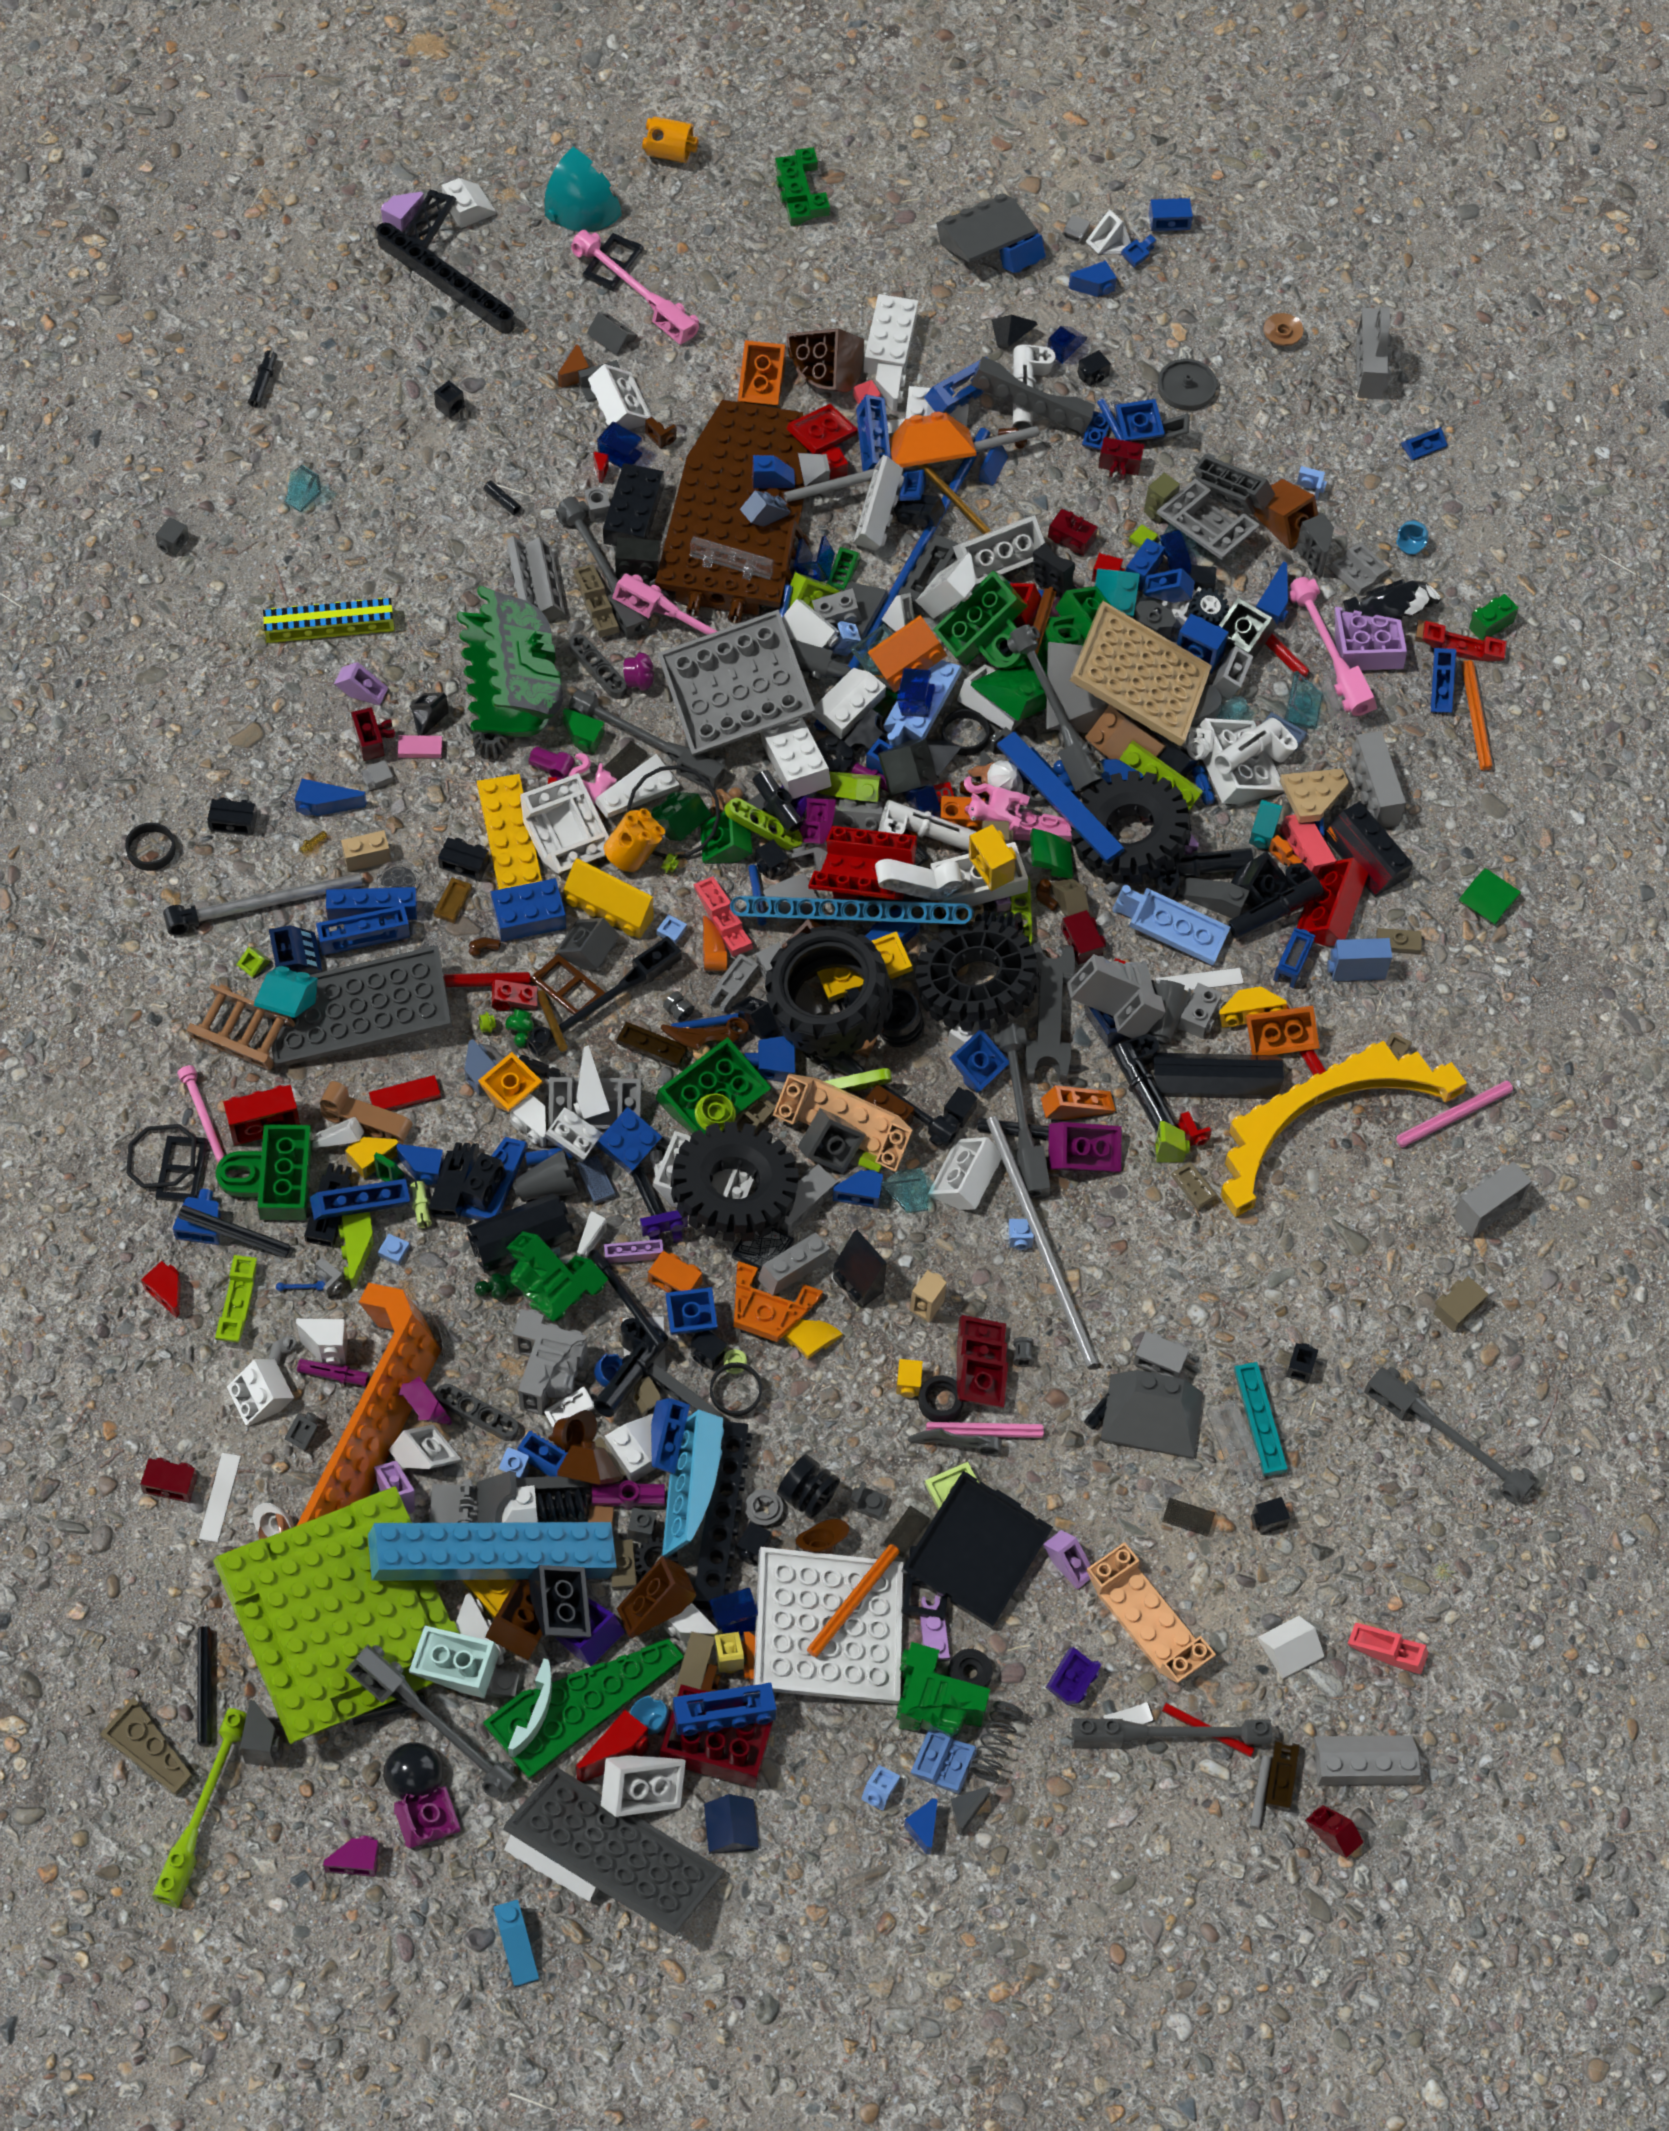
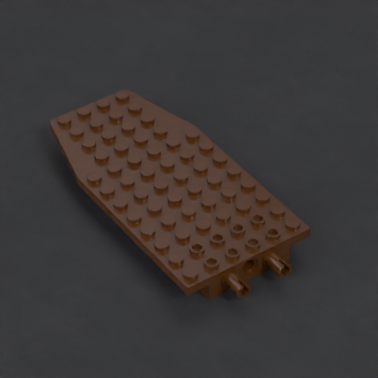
M722 399L687 455L655 585L660 589L676 591L675 602L688 604L686 613L689 616H692L693 609L695 610L693 617L698 616L700 606L730 611L728 620L733 623L736 616L735 623L741 622L742 613L759 615L761 605L780 608L786 584V577L781 573L789 523L791 520H795L799 526L805 498L787 502L785 506L790 511L789 515L764 527L751 523L740 508L755 490L762 493L768 492L774 497L779 496L784 499V492L805 487L798 453L807 454V448L786 429L788 423L803 417V412ZM753 455H774L793 468L795 488H753ZM795 533V536H794L793 548H794V545H795L796 533Z

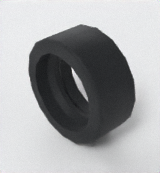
M939 1375L927 1379L921 1386L918 1398L919 1409L927 1419L933 1422H949L960 1414L963 1401L958 1400L956 1380L945 1375ZM935 1388L948 1389L954 1394L955 1403L948 1410H936L928 1404V1393Z

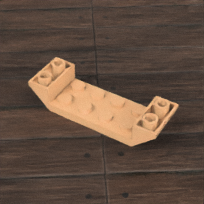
M788 1074L773 1116L791 1124L801 1121L810 1126L820 1108L841 1117L864 1132L866 1136L859 1149L876 1155L877 1159L875 1162L892 1171H897L913 1131L898 1115L820 1079Z
M1124 1542L1088 1567L1086 1571L1101 1601L1159 1673L1178 1684L1214 1658L1216 1654L1202 1636L1195 1639L1139 1570L1140 1560Z

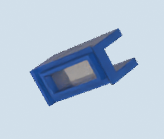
M1294 928L1276 968L1274 981H1278L1280 974L1292 978L1290 987L1294 988L1313 946L1315 935L1307 930Z

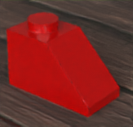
M833 446L818 453L827 454L830 480L847 476L848 462L840 448Z
M161 1261L141 1281L144 1290L177 1318L180 1315L181 1284L178 1277L180 1274L171 1264L167 1266Z

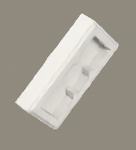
M582 1387L544 1410V1413L554 1428L557 1420L571 1417L582 1410L593 1411L595 1407L587 1389Z

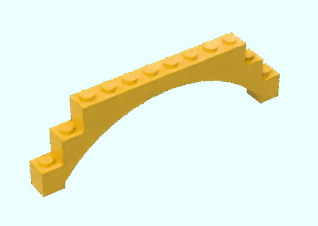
M1384 1040L1378 1044L1372 1043L1366 1047L1365 1051L1350 1055L1343 1063L1331 1065L1326 1072L1311 1076L1304 1084H1296L1290 1088L1289 1092L1283 1095L1278 1094L1267 1104L1257 1105L1250 1113L1244 1116L1239 1115L1232 1120L1229 1133L1238 1146L1228 1151L1225 1165L1234 1178L1227 1180L1223 1184L1220 1197L1235 1218L1254 1208L1256 1196L1253 1194L1254 1182L1266 1152L1279 1134L1292 1121L1321 1102L1353 1091L1394 1088L1433 1095L1442 1098L1446 1103L1463 1094L1467 1082L1452 1062L1447 1065L1441 1064L1432 1072L1418 1051L1411 1055L1409 1053L1405 1054L1398 1061Z

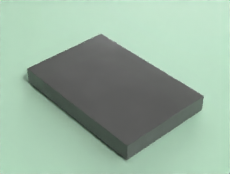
M849 582L845 590L853 588L862 620L854 624L857 626L862 642L888 593L886 589Z

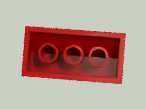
M1354 857L1338 860L1335 864L1320 867L1316 877L1324 889V895L1304 905L1297 925L1298 929L1307 930L1315 935L1314 943L1327 947L1335 945L1336 940L1346 939L1368 876V872Z

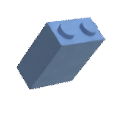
M1390 938L1336 940L1335 947L1330 952L1331 960L1327 961L1328 973L1332 974V981L1385 980L1392 960Z

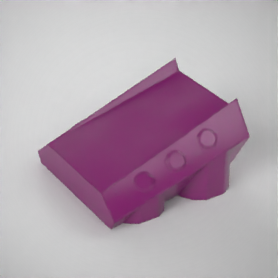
M419 1376L410 1383L402 1384L399 1395L406 1398L418 1414L419 1421L451 1425L452 1420Z
M446 1786L437 1787V1790H434L430 1797H428V1794L419 1796L418 1801H412L414 1795H409V1798L405 1800L408 1795L406 1794L403 1800L394 1802V1814H396L405 1846L408 1848L460 1832V1826Z

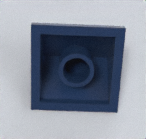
M1084 1005L1085 1015L1107 1048L1128 1038V1036L1117 1032L1113 1016Z
M727 1794L704 1804L709 1854L759 1849L754 1799Z

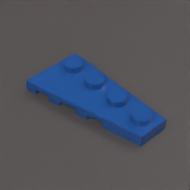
M508 1137L502 1140L491 1156L502 1160L507 1172L505 1178L486 1211L464 1203L461 1216L481 1221L501 1213L528 1148L526 1141Z

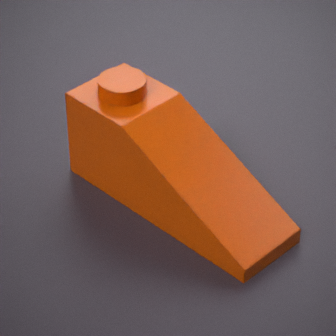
M1055 1085L1041 1098L1045 1118L1069 1120L1111 1114L1116 1111L1111 1091Z

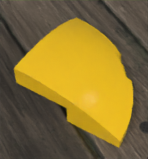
M800 1319L783 1338L791 1347L795 1346L808 1360L822 1348L826 1350L840 1339L843 1334L826 1322Z

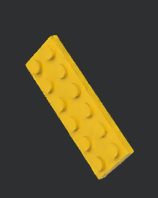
M520 774L478 780L477 788L498 890L542 881L535 845L523 822L520 797L523 794Z

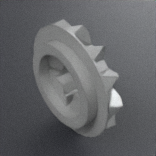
M768 1489L754 1491L745 1502L747 1518L755 1524L763 1525L764 1527L772 1523L775 1524L783 1512V1502L780 1496ZM759 1502L764 1506L770 1505L768 1507L769 1515L764 1511L757 1512L760 1510Z

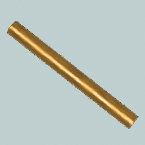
M539 990L537 998L558 1049L561 1052L566 1051L568 1048L546 993L543 990Z

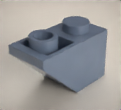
M756 490L740 508L751 523L762 527L790 513L789 509L785 506L787 503L779 496L774 497L768 492L762 493Z
M471 1039L468 1044L464 1068L465 1080L478 1095H481L485 1091L478 1083V1080L496 1066L498 1062L494 1059L491 1060L487 1056L488 1053L482 1044L478 1045Z

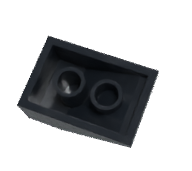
M857 1229L852 1233L834 1263L833 1279L839 1286H843L848 1291L847 1294L852 1302L858 1303L863 1308L884 1293L887 1262Z
M538 1565L529 1575L530 1599L543 1636L591 1638L585 1567Z

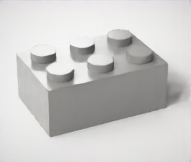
M1514 1161L1507 1166L1505 1164L1500 1166L1491 1178L1488 1176L1483 1178L1478 1183V1187L1474 1190L1468 1189L1461 1195V1201L1456 1207L1457 1211L1454 1219L1472 1238L1524 1201L1532 1181Z

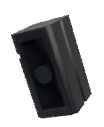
M922 494L920 500L900 501L899 499L894 512L898 521L904 525L917 524L921 527H937L940 518H942L945 512V507L941 497Z
M224 797L212 799L207 818L209 830L253 835L257 820L256 803H252L249 800L231 801Z
M448 837L438 856L439 868L481 881L490 861L489 850L484 846L467 844L461 838L452 839Z

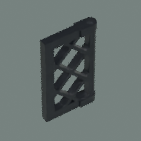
M430 189L404 233L427 249L456 202L455 196ZM432 198H434V199L436 200V201L432 202L431 204H429L430 201L432 200ZM446 202L444 207L441 209L440 204ZM437 206L438 211L429 215L428 210ZM425 212L426 217L420 220L421 216ZM436 218L435 222L431 226L430 221ZM427 223L428 228L419 232L418 227ZM415 229L416 234L410 236L412 231Z

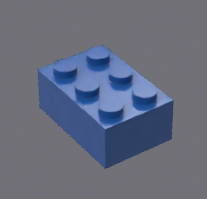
M556 878L490 891L492 908L501 942L566 929V915Z

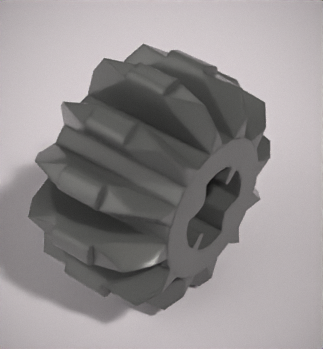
M476 732L473 735V748L477 750L479 756L485 755L486 759L493 756L497 759L498 754L504 756L505 749H508L509 736Z

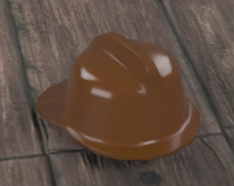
M582 1410L571 1417L557 1420L553 1433L548 1436V1440L554 1442L557 1448L560 1447L562 1450H565V1453L569 1451L572 1445L581 1444L582 1440L593 1441L597 1431L595 1415L591 1411Z
M841 1519L824 1520L807 1531L800 1533L795 1539L796 1545L805 1552L833 1554L836 1544L847 1537L849 1525Z

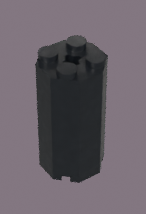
M552 1193L466 1226L467 1236L474 1256L478 1257V1259L481 1258V1262L478 1263L480 1269L486 1273L517 1261L506 1247L522 1232L538 1235L549 1248L571 1240V1236L575 1235V1231L571 1222H568L565 1217L568 1214V1210L564 1201H561L558 1195L555 1196Z

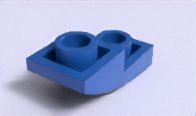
M1093 412L1082 446L1101 450L1103 439L1107 436L1110 427L1103 413Z

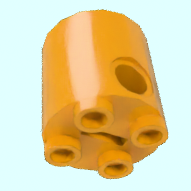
M657 116L647 119L646 130H648L647 138L644 137L642 142V149L645 150L647 156L687 163L690 152L696 153L699 138L693 136V124ZM660 135H663V138L660 141H657V138Z
M641 808L639 811H629L606 840L603 847L605 855L615 867L623 871H638L661 842L665 829L659 825L647 809Z

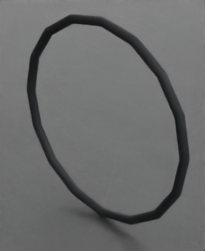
M680 765L663 766L644 775L632 789L627 805V813L631 811L636 791L652 775L660 771L675 769L696 775L708 786L715 800L716 819L711 834L702 845L686 854H677L676 859L687 858L703 850L714 837L720 820L719 798L711 783L696 770ZM657 851L652 852L653 855L665 859L667 857L666 854Z

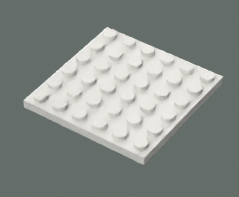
M760 1547L753 1685L771 1683L773 1692L898 1704L901 1686V1609L903 1592V1572L901 1570L903 1562L893 1561L819 1656L813 1657L807 1652L808 1646L877 1559Z

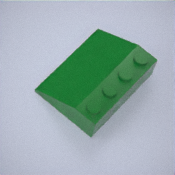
M1023 658L1012 669H998L971 682L970 685L1018 722L1047 708V696L1029 659ZM1040 661L1047 676L1048 662Z
M727 1037L659 1088L655 1099L672 1118L691 1134L699 1129L705 1134L706 1131L702 1129L695 1118V1107L701 1098L709 1094L724 1095L733 1103L737 1116L770 1091L771 1087Z

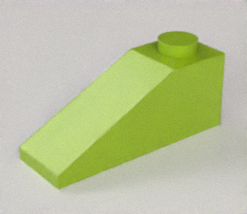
M829 772L831 787L816 792L852 800L878 802L880 798L881 776Z

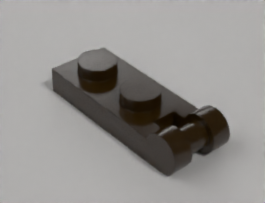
M1275 1739L1265 1801L1266 1807L1290 1811L1300 1744L1292 1743V1745L1283 1744L1281 1740ZM1281 1753H1282V1754L1290 1755V1756H1289L1290 1758H1289V1759L1280 1758V1757H1281Z

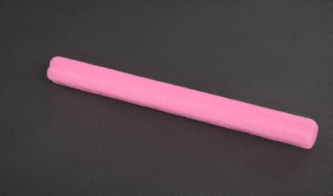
M1504 1081L1399 1134L1396 1141L1400 1147H1405L1510 1094L1513 1086L1509 1081Z

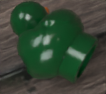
M494 1273L490 1276L489 1282L483 1280L477 1282L474 1286V1291L478 1296L483 1297L488 1295L491 1290L492 1297L503 1302L510 1293L515 1292V1288L510 1283L512 1279L510 1274L503 1276Z

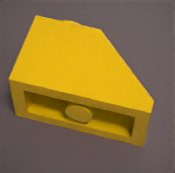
M363 1137L360 1141L351 1143L345 1150L347 1161L363 1179H366L376 1171L374 1154L377 1152L391 1160L398 1155L397 1144L399 1142L396 1139Z

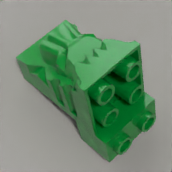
M522 1232L506 1247L511 1252L513 1258L518 1261L510 1274L512 1278L510 1283L523 1292V1296L531 1301L529 1304L531 1309L544 1315V1320L551 1322L560 1320L566 1314L565 1310L582 1298V1293L591 1296L593 1294L596 1295L604 1289V1283L608 1280L591 1259L575 1255L564 1265L536 1234Z
M911 1642L909 1650L904 1649L900 1670L903 1672L902 1681H905L903 1697H900L896 1719L900 1720L899 1729L919 1731L921 1727L928 1731L937 1730L952 1738L960 1733L964 1723L969 1726L981 1727L991 1689L935 1673L940 1650Z

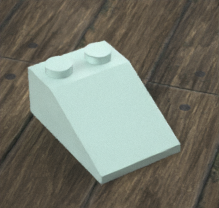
M424 1626L409 1673L461 1693L485 1698L500 1652L493 1641Z

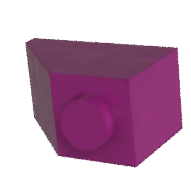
M365 1835L350 1839L324 1860L323 1867L325 1873L375 1877L380 1848L378 1840Z

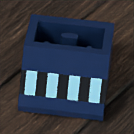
M292 925L269 929L276 967L284 966L291 971L297 973L305 972L309 975L323 972L315 932Z

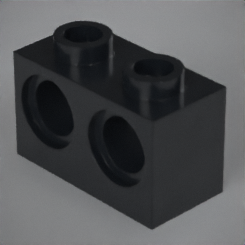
M484 1153L479 1155L460 1189L466 1204L484 1211L487 1210L507 1174L501 1159Z

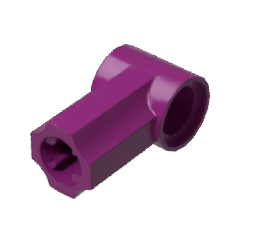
M536 746L530 753L528 763L549 772L551 777H557V780L568 777L575 764V759L567 753L560 752L555 754Z

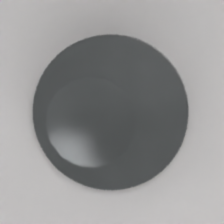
M1178 359L1163 367L1158 377L1157 388L1159 395L1168 405L1179 410L1193 411L1207 406L1213 400L1217 388V379L1213 371L1204 363L1193 359Z
M1205 684L1191 726L1200 725L1205 718L1214 719L1220 713L1222 697L1214 686Z

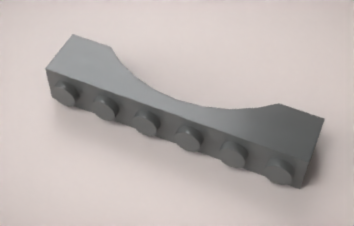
M982 356L975 370L971 383L976 388L1083 434L1092 419L1095 404L1078 397L1056 396L1039 391L1017 379L1002 364Z

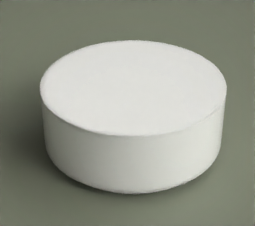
M1204 738L1191 739L1187 746L1189 756L1195 760L1206 758L1209 753L1208 742Z

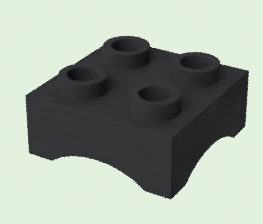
M1045 543L1033 552L1034 579L1037 585L1047 589L1053 587V590L1056 591L1055 597L1060 598L1063 597L1067 590L1077 589L1073 584L1075 563L1073 561L1057 556L1052 552L1050 546Z

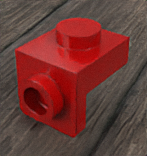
M1189 1111L1180 1114L1179 1122L1177 1123L1178 1128L1185 1131V1140H1189L1190 1146H1201L1210 1140L1212 1132L1210 1127L1197 1130Z

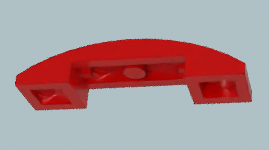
M1429 621L1424 622L1422 640L1433 648L1456 649L1457 657L1477 661H1503L1505 658L1506 641L1486 636L1483 641L1445 631V625Z

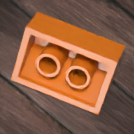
M921 615L867 652L894 693L947 657L942 645Z

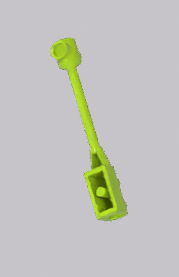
M235 1708L227 1709L218 1731L223 1738L222 1744L189 1826L185 1828L169 1852L152 1894L156 1902L177 1909L180 1905L197 1863L194 1852L199 1825L232 1743L242 1741L247 1713Z

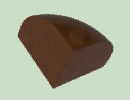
M839 328L786 333L789 357L793 360L796 371L804 380L815 387L832 392H848L856 386L863 368L864 338Z

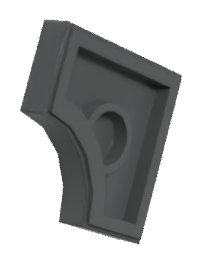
M507 1471L477 1482L478 1523H501V1516L506 1504L510 1499L517 1496L516 1472Z

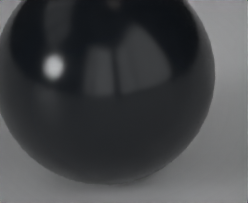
M420 1742L404 1743L396 1747L387 1757L383 1769L384 1781L390 1793L399 1800H403L406 1794H408L405 1800L409 1798V1795H414L412 1801H418L419 1796L428 1794V1797H430L433 1791L440 1787L443 1779V1764L437 1752L430 1746Z

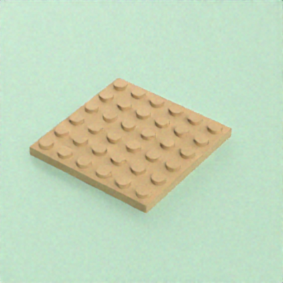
M1102 601L1069 681L1093 694L1096 698L1110 704L1113 708L1127 714L1132 719L1149 727L1152 731L1166 737L1169 741L1182 746L1188 735L1212 665Z

